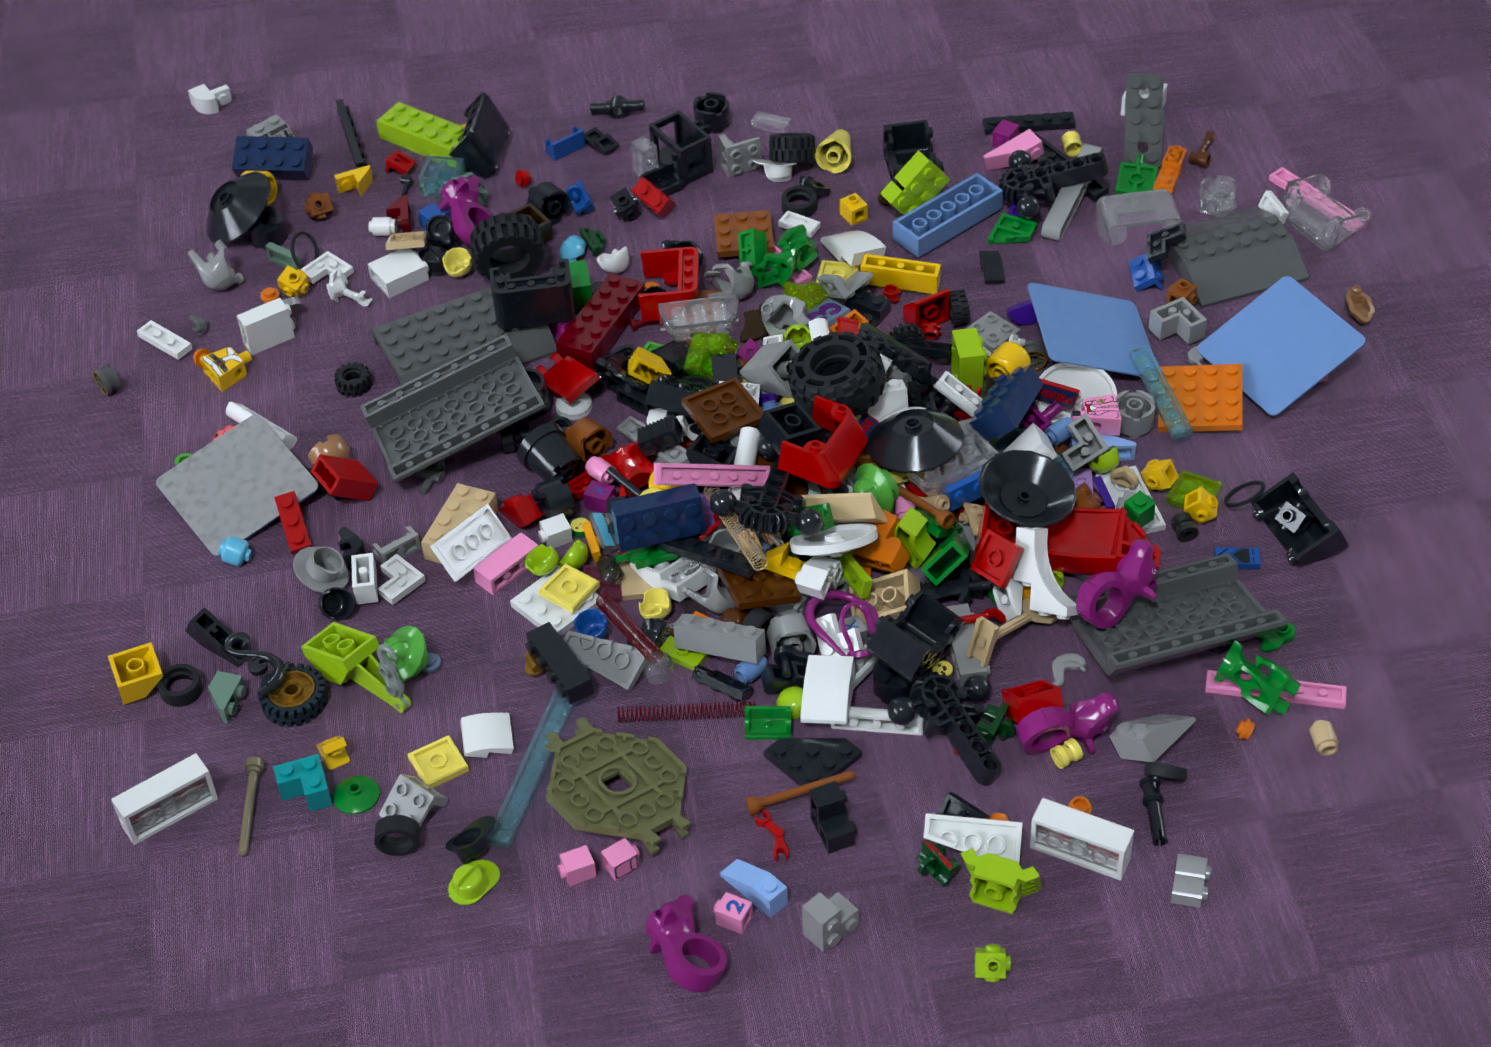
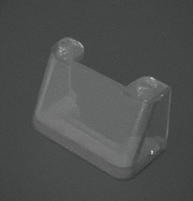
M1322 173L1288 181L1281 201L1282 205L1289 212L1286 221L1324 251L1334 249L1371 221L1373 213L1366 207H1358L1354 214H1352L1330 196L1332 184Z
M1164 189L1104 196L1098 200L1096 205L1097 232L1108 245L1124 242L1127 238V228L1163 224V227L1166 228L1183 222L1172 194Z

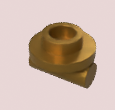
M529 652L524 654V658L527 661L524 666L525 672L529 676L541 674L544 669L541 670L535 656L530 655Z

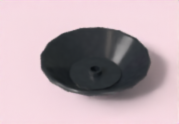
M256 171L243 174L224 183L216 190L210 201L206 233L211 242L216 243L217 240H221L223 244L231 243L245 235L258 221L265 210L270 196V182L265 174Z
M910 409L893 414L879 422L869 434L867 450L872 460L884 469L899 473H921L938 468L953 459L963 445L964 432L958 421L946 413L931 409Z
M1010 450L996 454L983 465L978 477L980 494L989 508L1004 520L1023 527L1044 528L1060 523L1072 513L1077 500L1075 483L1065 468L1050 457L1033 451Z

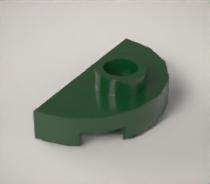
M587 227L579 229V234L586 242L593 256L599 254L605 247L604 234L600 230H589Z

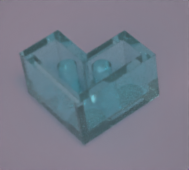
M428 155L418 178L421 196L440 197L441 189L450 179L466 174L464 158Z

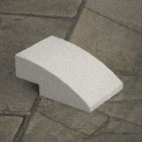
M849 231L820 238L821 243L839 262L847 261L851 267L860 265L864 254L885 255L886 246L876 237L863 231Z
M679 555L678 559L638 570L633 563H630L631 568L653 588L667 590L670 598L678 602L688 597L682 593V586L698 591L707 585L708 573L704 571V568L701 565L692 563L691 559Z
M808 656L802 694L801 723L847 724L853 695L854 656Z

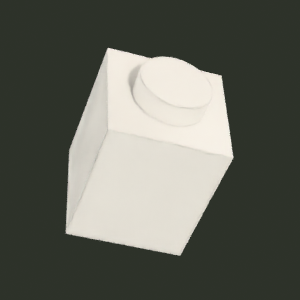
M563 513L539 522V539L541 543H546L548 548L549 546L556 548L573 542L571 526Z

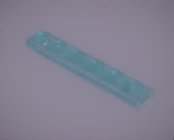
M1149 345L1129 351L1130 358L1148 393L1154 398V404L1172 439L1175 440L1192 435L1193 428Z

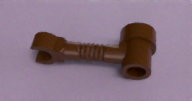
M1206 132L1198 152L1190 153L1189 163L1198 164L1200 167H1209L1211 153L1206 151L1215 141L1213 139L1215 132Z

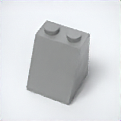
M792 340L763 345L739 372L747 383L760 384V390L792 398L787 378L789 366L792 363L791 360L800 350Z

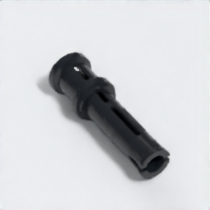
M1146 776L1139 781L1140 788L1144 794L1142 802L1148 810L1153 845L1159 846L1158 840H1160L1161 846L1168 843L1161 808L1164 802L1163 795L1160 794L1159 790L1161 782L1156 776Z

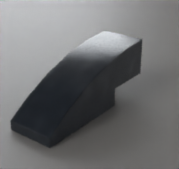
M791 660L790 678L782 677L781 665L767 664L760 675L764 692L780 694L788 687L798 686L803 688L807 662Z

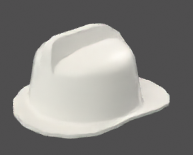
M753 160L755 163L763 164L766 176L773 182L790 181L793 165L797 164V162L781 163L772 160Z

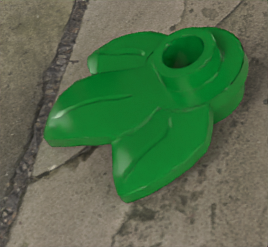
M1288 622L1285 627L1277 632L1258 636L1257 638L1263 639L1261 651H1273L1279 649L1283 643L1291 642L1296 635V629L1292 623Z

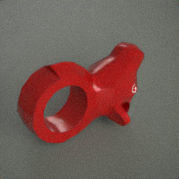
M637 441L626 446H620L612 454L601 456L602 459L615 467L619 473L639 489L649 483L650 475L654 471V465L650 462V456L645 457L637 445ZM622 485L620 486L619 497H635Z

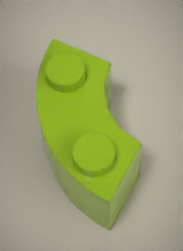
M910 507L897 524L894 537L899 538L908 549L910 558L907 563L916 570L929 555L936 542L927 532L926 524L928 519Z

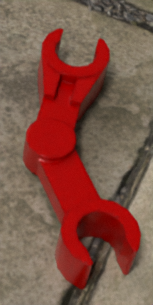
M762 810V815L766 819L761 820L755 815V824L758 827L766 828L774 836V861L777 863V855L783 853L787 862L789 850L784 842V830L771 820L770 813L767 810Z

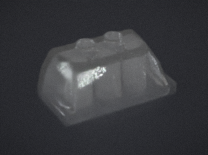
M738 294L658 304L660 331H666L669 337L677 342L727 336L733 330L735 323L739 321Z
M975 430L964 435L961 449L953 459L942 466L921 473L904 474L915 488L927 496L946 494V486L982 470L983 465L994 455L998 454V452Z

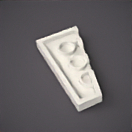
M925 813L923 838L963 852L973 848L978 857L991 853L1019 863L1022 822Z

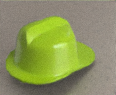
M477 860L460 866L454 872L453 878L449 883L448 892L450 898L460 905H470L477 902L499 881V868L495 863L488 860Z

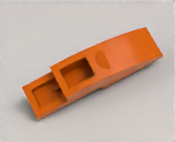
M1178 145L1168 147L1162 160L1161 170L1154 183L1153 191L1169 194L1175 192L1185 162L1187 149Z

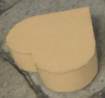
M1128 466L1114 469L1110 476V480L1114 484L1123 485L1129 489L1135 488L1139 481L1137 475Z

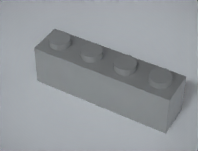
M968 603L946 606L958 616L975 614L970 612ZM975 623L963 625L949 648L956 677L961 687L964 686L965 681L972 675H983L986 678L990 676L989 664L982 667L980 666L981 661L973 656L971 658L966 657Z
M682 614L673 625L675 648L755 664L766 653L765 629L739 625L734 622L719 621L713 618L698 617L693 614Z

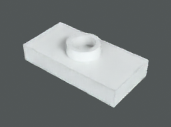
M1266 190L1258 205L1259 208L1275 214L1284 225L1289 212L1272 191Z
M787 211L778 221V226L784 229H790L803 224L807 229L806 235L810 238L821 227L819 221L791 211Z

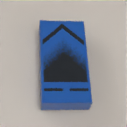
M1215 547L1214 557L1229 553L1238 563V569H1260L1259 548Z

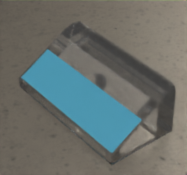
M590 513L589 518L602 549L613 555L619 552L620 548L615 535L608 533L607 525L613 521L612 513Z

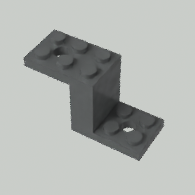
M1127 73L1123 162H1136L1137 154L1140 153V159L1142 154L1145 155V164L1161 167L1164 110H1162L1164 75ZM1143 87L1148 88L1150 91L1147 98H1142L1139 95V90ZM1140 142L1148 144L1147 152H1139L1138 144Z

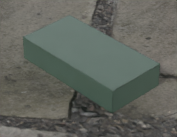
M272 242L265 246L269 261L285 268L289 265L296 270L301 269L293 261L290 250ZM295 253L297 260L301 264L299 254Z

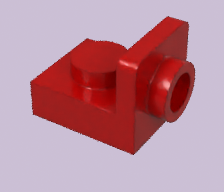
M396 150L393 156L390 154L387 157L385 172L388 173L393 168L401 174H408L416 161Z

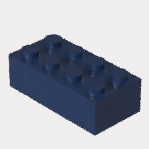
M237 136L232 170L236 177H239L245 171H268L273 174L276 180L309 181L313 146L309 138Z
M1031 365L1024 368L1020 366L1008 375L1001 374L995 379V384L988 390V395L981 401L980 407L974 411V416L969 423L983 442L1016 429L1044 384Z
M695 483L610 502L615 538L621 552L706 533L701 495Z

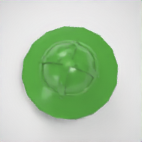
M864 463L857 468L855 484L852 486L853 493L872 492L881 509L891 513L893 503L899 495L898 485L892 475L886 469H880L872 463Z
M410 625L401 627L392 633L389 638L384 639L383 644L390 646L397 655V660H393L390 654L387 653L389 660L394 661L397 665L398 676L403 682L417 676L428 663L424 634L418 628Z

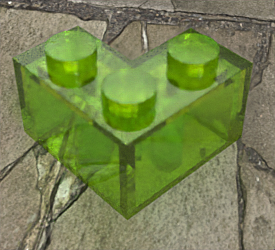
M693 333L683 369L690 376L701 375L712 380L711 355L736 353L739 344L728 333Z

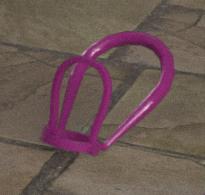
M828 590L824 600L813 597L807 603L805 617L808 626L820 639L841 656H854L855 660L856 658L872 655L866 650L854 652L844 620L847 610L852 606H857L864 614L869 634L875 633L877 628L874 626L879 617L876 609L870 603L852 593L841 590ZM840 599L850 602L843 607L839 616L841 631L849 649L847 655L815 620V607L822 601Z

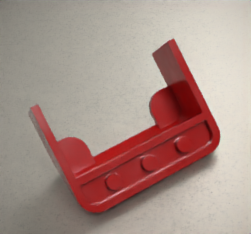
M695 247L641 251L644 278L663 277L665 284L670 286L678 285V291L638 294L642 322L677 319L698 294V250Z
M816 395L812 418L820 427L834 432L826 444L813 440L807 442L804 447L783 440L778 469L821 486L835 489L841 486L866 450L868 438L849 407Z

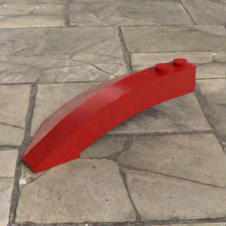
M985 502L974 554L977 553L987 529H993L1016 543L1017 527L1023 526L1004 520L992 511ZM1123 506L1121 509L1074 507L1072 513L1062 522L1044 527L1048 529L1047 549L1052 571L1065 573L1098 574L1101 572H1116L1117 564L1129 552L1130 545L1134 540L1144 539L1149 543L1150 541L1146 538L1147 534L1138 523H1133L1127 516L1128 512ZM1154 544L1152 558L1158 570L1160 567L1161 550Z

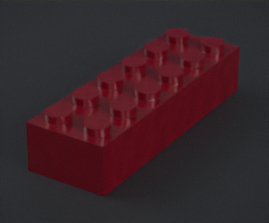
M610 273L556 342L557 353L563 359L570 356L586 367L595 369L594 362L599 357L602 358L606 355L629 324V319H632L639 311L638 294L643 293L645 283Z

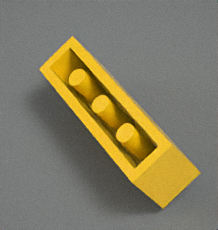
M864 254L860 266V272H872L874 275L867 284L871 286L884 287L893 284L901 290L934 294L938 292L941 283V264Z

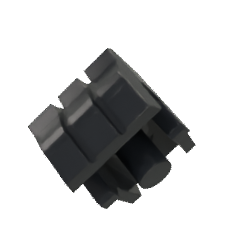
M344 526L338 531L341 538L338 546L340 551H344L342 557L346 561L349 571L352 570L351 555L366 554L363 540H360L354 532Z

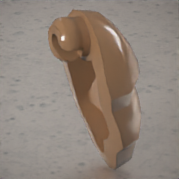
M1354 285L1351 290L1347 291L1345 305L1348 307L1350 315L1359 323L1368 324L1375 313L1371 298L1362 292V288L1359 285Z

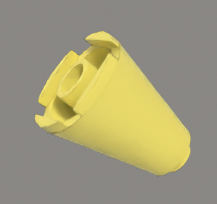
M842 129L836 130L819 143L816 148L815 159L821 169L831 171V173H840L848 168L852 160L851 138L847 131Z

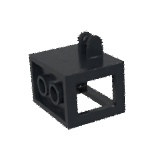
M678 110L649 124L652 160L659 166L672 162L674 164V172L684 181V186L713 172L711 137L709 136L712 127L707 124L705 125L704 120L692 121ZM674 122L675 142L659 130V128ZM658 138H659L663 143H665V144L667 145V147H664V148H662V149L659 150V140H658Z

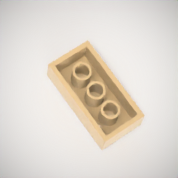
M457 483L421 541L424 559L442 564L430 546L486 504H489L496 514L498 512L496 493Z

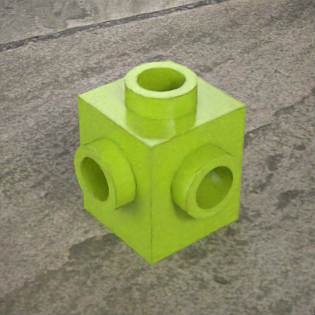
M986 944L985 948L975 947V978H985V981L999 982L1000 978L1006 979V971H1011V956H1006L1005 948H1001V945Z

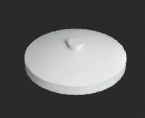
M1057 363L1045 370L1039 377L1040 379L1080 390L1073 409L1063 408V411L1050 421L1051 424L1060 418H1071V411L1082 409V401L1084 399L1115 394V397L1117 396L1113 380L1101 369ZM1034 400L1035 408L1040 412L1051 405Z
M838 524L813 536H806L804 534L794 536L789 542L791 552L795 554L835 558L875 541L878 538L877 527L873 524Z

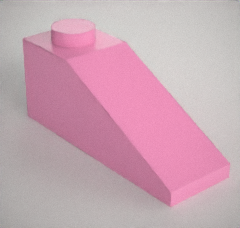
M1028 129L983 156L985 169L989 171L1009 167V156L1016 150L1027 151L1033 161L1044 154L1042 141Z

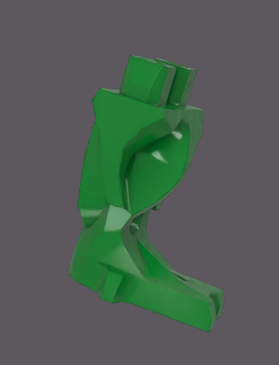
M803 224L784 231L777 243L778 247L783 250L782 252L765 254L764 261L755 265L750 270L758 278V288L774 283H780L782 287H786L788 278L793 272L796 273L802 270L818 257V253L815 250L816 244L807 237V229ZM770 267L772 270L766 271L765 268Z
M1235 640L1214 679L1220 682L1228 679L1237 684L1242 689L1240 694L1264 713L1270 714L1273 710L1284 715L1290 702L1279 696L1282 691L1295 696L1301 684L1291 677V671L1264 657L1257 655L1255 658L1257 661L1256 665L1252 664L1244 657L1241 643ZM1261 666L1268 667L1271 670V674L1265 675L1260 669ZM1243 672H1247L1252 678L1250 680H1243L1240 675ZM1258 689L1261 692L1260 696L1252 695L1251 690Z

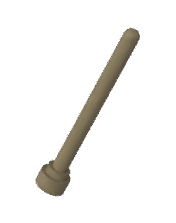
M249 757L245 762L248 782L238 850L240 856L248 854L257 778L264 769V760L259 757Z

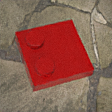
M987 529L970 569L997 586L1006 588L1024 548L995 530Z

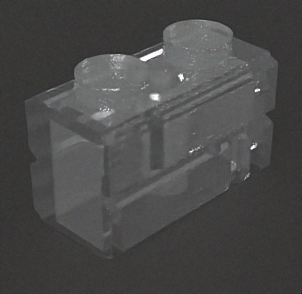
M642 136L630 143L633 173L640 178L641 174L658 167L656 144L652 141L650 142L646 136Z

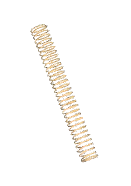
M706 491L705 496L707 497V499H708L709 502H710V498H711V497H710V496L708 497L707 491ZM733 512L731 516L729 515L726 518L720 517L753 569L756 571L763 570L767 566L768 560L748 530L743 528L744 525L741 526V524L732 530L734 526H731L739 522L736 512ZM734 517L737 518V521L733 523L730 521L729 523H727L729 519L731 520ZM739 527H742L743 531L745 529L744 534L748 536L742 542H740L742 538L735 537V534L739 532L737 530ZM747 539H750L749 541H753V542H754V543H752V542L749 543V544L746 545L745 547H743V546L745 545V543L742 544V543L745 542ZM752 546L756 547V550L751 554H746V551ZM756 558L759 560L763 558V560L765 559L767 563L763 568L756 569L754 567L760 566H753L757 565L754 564V562L757 561L753 560Z

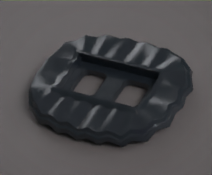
M620 353L612 354L606 359L604 366L616 378H620L623 382L640 391L648 392L650 384L628 374V361L630 358L627 355H621Z

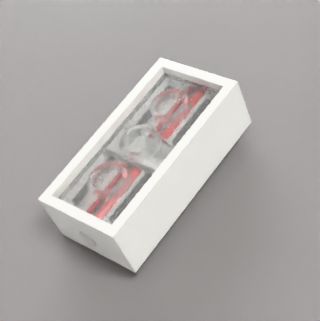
M195 753L111 800L122 828L132 843L136 845L218 800L209 770Z
M1042 798L1032 818L1030 848L1121 880L1131 859L1134 830Z

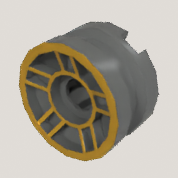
M1037 340L1025 341L1023 348L1030 356L1031 367L1034 371L1040 370L1047 363L1043 343Z
M105 364L102 366V369H96L92 372L96 384L106 396L111 394L112 390L121 388L120 379L113 368H108L109 364Z

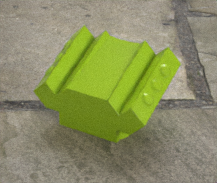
M973 848L960 853L971 875L970 883L972 888L969 896L973 903L1013 914L1022 897L1043 890L1040 875L1033 866L1022 870L1017 861L991 853L978 857Z

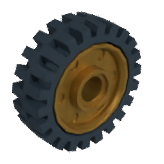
M294 663L289 664L285 681L273 694L269 693L264 698L259 696L260 705L265 717L274 724L278 722V725L282 727L285 723L287 727H293V723H296L298 727L302 726L301 721H305L307 724L311 722L310 717L316 719L318 712H323V706L326 707L328 699L326 685L321 673L315 668L312 669L310 665H306L304 668L302 663H298L297 667H295ZM272 670V675L267 674L265 676V680L261 681V687H259V689L265 686V682L269 680V676H273L274 670Z

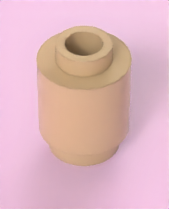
M1325 720L1314 722L1309 732L1316 751L1322 756H1330L1336 753L1339 742L1332 723Z

